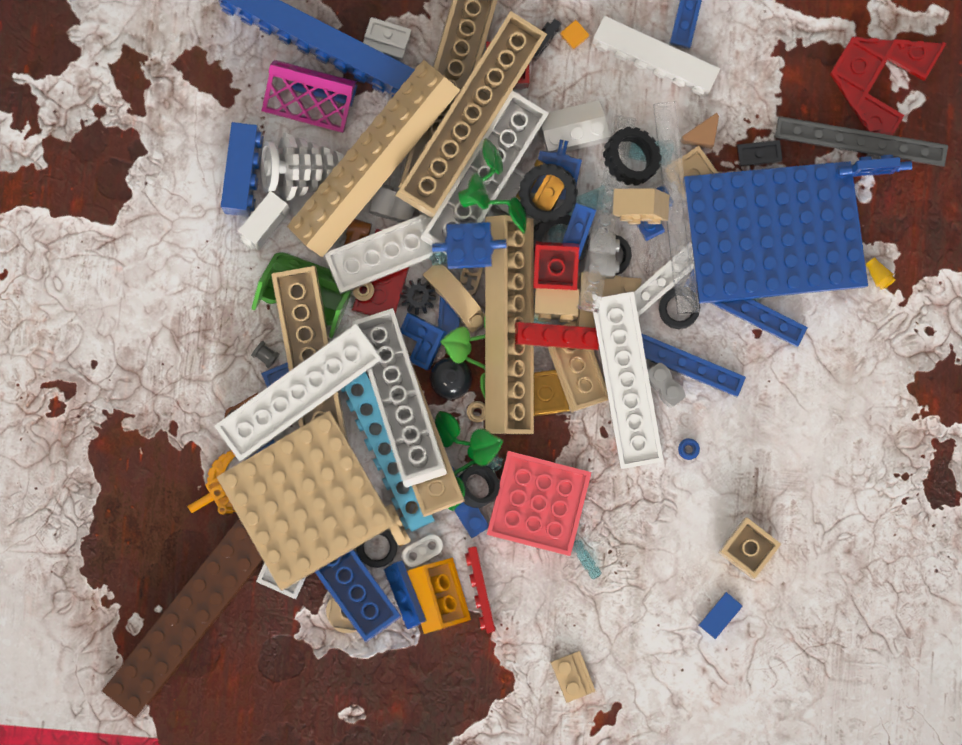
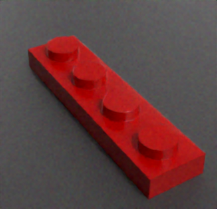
M526 322L515 323V344L599 350L596 328Z
M477 547L468 548L469 553H465L467 566L472 565L473 574L469 576L472 587H476L478 595L474 596L477 609L481 608L483 614L482 617H479L481 630L486 629L487 633L495 632Z

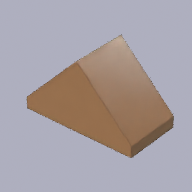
M715 113L683 135L680 139L681 143L712 149L715 143L719 115Z

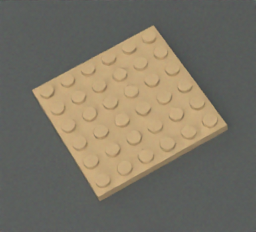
M331 411L326 412L217 476L218 481L280 591L395 525Z

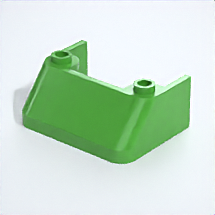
M279 252L274 254L258 281L251 309L256 310L261 300L268 304L277 303L272 280L273 273L316 266L327 325L331 326L328 337L333 338L341 323L353 290L340 294L330 269L287 253Z

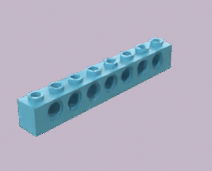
M365 371L344 386L341 392L346 391L348 394L347 405L350 411H355L358 416L355 422L359 431L364 430L367 438L364 439L368 450H373L377 457L373 461L378 471L382 469L385 474V478L382 479L386 489H391L395 496L391 500L396 510L401 509L403 517L400 519L405 530L410 528V531L413 532L435 522L432 514L423 517L412 486H409V490L405 494L397 492V485L403 481L400 472L394 475L388 472L389 464L397 463L392 447L387 455L379 453V446L381 444L387 443L391 446L372 384ZM355 385H361L364 388V392L360 396H354L352 388ZM366 404L373 407L372 413L368 416L361 414V407ZM373 424H379L382 427V431L378 435H372L370 427ZM409 502L417 503L418 510L416 513L410 514L406 511V505Z

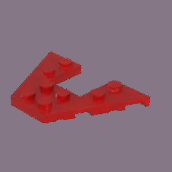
M852 37L830 75L866 131L893 136L905 115L868 94L887 60L925 81L947 43Z

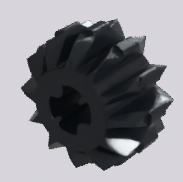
M418 278L417 285H414V282L410 280L411 288L403 286V290L407 293L400 294V298L406 299L401 304L402 306L409 305L407 308L408 313L415 308V315H419V309L422 308L423 313L426 314L427 309L425 306L429 308L434 307L429 301L436 300V296L430 295L435 292V289H427L430 284L428 281L422 286V281ZM419 292V295L423 293L422 301L417 302V299L414 301V293Z

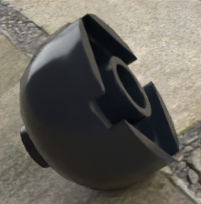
M451 357L443 358L435 363L431 370V387L443 399H460L471 388L473 379L471 369L464 361L462 363H455Z

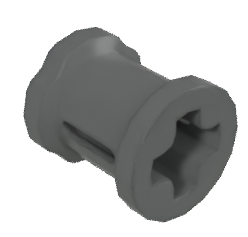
M261 341L251 356L260 359L269 369L280 353L272 351L265 345L266 342Z

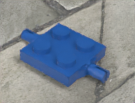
M560 139L557 152L540 150L538 160L546 164L559 165L568 170L577 185L582 159L566 154L569 141L565 140L562 149L564 140ZM546 175L540 176L537 179L531 193L536 194ZM566 189L563 190L558 200H565Z
M893 155L880 156V159L873 160L871 156L859 158V161H856L854 165L838 167L839 176L852 175L853 177L893 174L895 171L912 170V161L900 162V157L894 158Z
M490 222L447 224L445 243H432V252H446L448 269L492 267L494 249H507L506 239L493 240Z

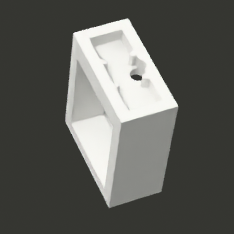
M270 191L238 232L241 235L240 240L251 250L256 248L259 251L290 212L288 204Z

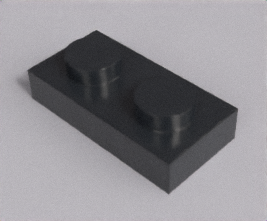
M555 18L552 23L547 22L542 29L547 35L532 58L535 62L561 29V23Z
M780 140L737 145L739 167L782 162Z

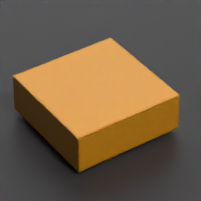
M577 20L573 21L560 33V36L573 50L590 37Z

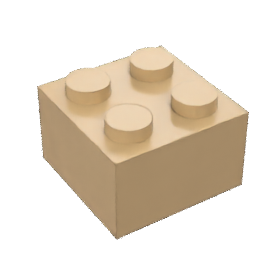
M655 188L614 189L613 215L620 217V221H628V224H641V221H648V224H661V221H668L670 195Z
M535 289L534 318H538V322L548 323L551 322V319H559V323L566 324L572 323L573 320L577 319L579 289Z
M746 517L718 553L751 579H755L781 546V543Z

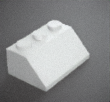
M599 100L548 112L547 118L540 127L546 152H557L560 139L564 140L562 149L565 140L569 141L566 150L568 152L608 142V139L611 137Z

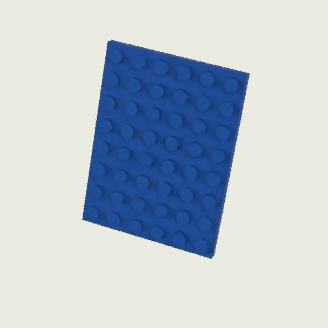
M851 161L684 176L682 180L698 304L868 287L854 179L852 175L839 176L838 167L851 166Z

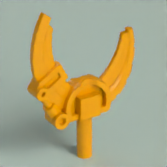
M232 450L218 457V460H215L211 465L212 468H209L207 474L209 476L207 477L208 482L205 485L209 494L187 506L191 513L212 501H215L218 506V513L220 515L236 512L217 479V476L224 473L229 463L236 457Z

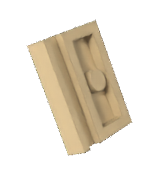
M580 651L550 662L566 703L596 692Z

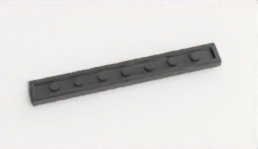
M780 116L778 117L775 138L877 156L893 155L894 158L900 157L901 160L942 167L945 166L948 145Z

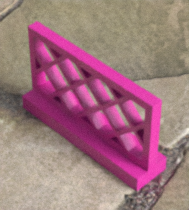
M274 60L270 64L261 111L344 133L356 81ZM274 76L282 78L286 86L277 91L273 85ZM301 83L307 91L297 96L292 85ZM288 88L294 99L285 103L279 93ZM317 88L323 89L327 95L326 98L319 102L312 92ZM309 94L315 104L306 109L300 98ZM337 94L346 95V103L339 107L333 96ZM275 95L282 105L277 109L268 107L269 99ZM329 99L335 110L326 114L320 104ZM297 101L302 112L293 114L287 106ZM316 106L323 116L318 120L312 119L308 113L309 110ZM338 112L342 119L341 126L332 124L328 117Z

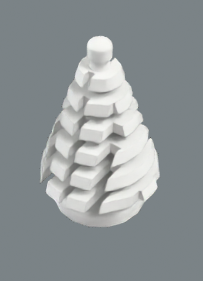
M283 133L278 148H283V154L278 153L277 146L272 141H265L263 143L260 156V179L263 191L265 193L275 191L278 180H283V187H278L284 202L293 199L294 196H303L307 191L309 193L315 192L318 189V180H321V183H323L333 168L343 159L344 155L338 151H333V155H330V149L324 146L321 147V154H318L319 146L312 142L307 144L304 139L299 137L295 139L293 135Z

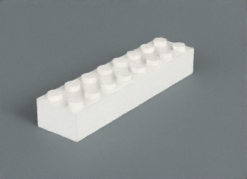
M512 90L424 231L421 239L431 246L432 243H445L447 224L482 223L493 204H489V208L485 210L477 204L464 208L459 201L458 193L467 189L473 174L477 173L483 178L490 172V167L483 156V139L487 138L495 145L503 162L502 173L498 175L495 172L484 181L489 200H496L549 113Z
M392 308L353 321V326L355 324L359 326L382 358L381 361L367 371L405 487L446 475L447 471L394 309Z

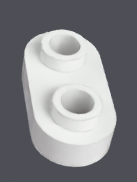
M428 535L404 549L402 553L403 562L409 567H417L437 556L442 551L443 543L438 536ZM429 542L436 543L434 550L428 548ZM411 552L417 554V559L414 561L409 559Z

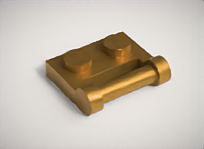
M536 159L534 166L536 167L546 163ZM546 175L532 199L533 203L542 210L552 211L565 189L563 182L554 175ZM537 179L534 181V183H533V185H532V187H531V190H532L534 184L536 183ZM519 191L517 192V194H516V196H515V197H517L518 199H520V197H519Z

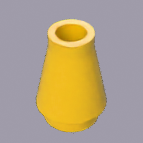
M876 257L865 264L876 287H880L881 290L887 288L895 281L894 274L881 264Z

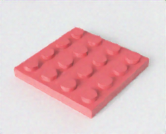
M508 451L487 535L571 556L592 472Z

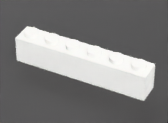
M606 16L603 17L593 38V44H595L597 49L603 52L611 51L615 53L614 56L624 61L628 59L634 62V65L640 69L648 68L653 71L654 75L660 78L668 77L677 86L684 87L685 85L692 88L691 91L700 96L704 94L708 96L720 68Z

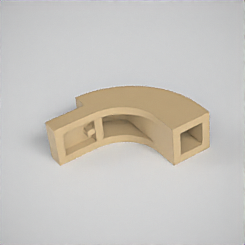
M438 261L422 274L431 287L454 310L471 333H474L484 324L485 314L482 312L481 307L442 263Z

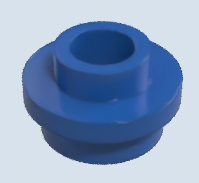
M687 438L680 442L678 452L683 459L692 460L698 456L700 447L697 441ZM687 445L692 447L693 451L691 453H686L685 447Z

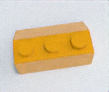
M453 557L407 571L426 618V621L421 624L424 634L471 620Z

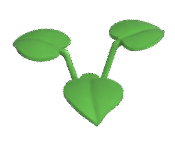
M458 327L441 340V343L445 346L446 353L450 355L455 363H462L466 360L485 370L484 364L467 357L471 352L470 341L484 339L485 334L470 337L466 327ZM483 373V374L481 375V379H480V386H481V390H482V393H483L484 398H485V373Z

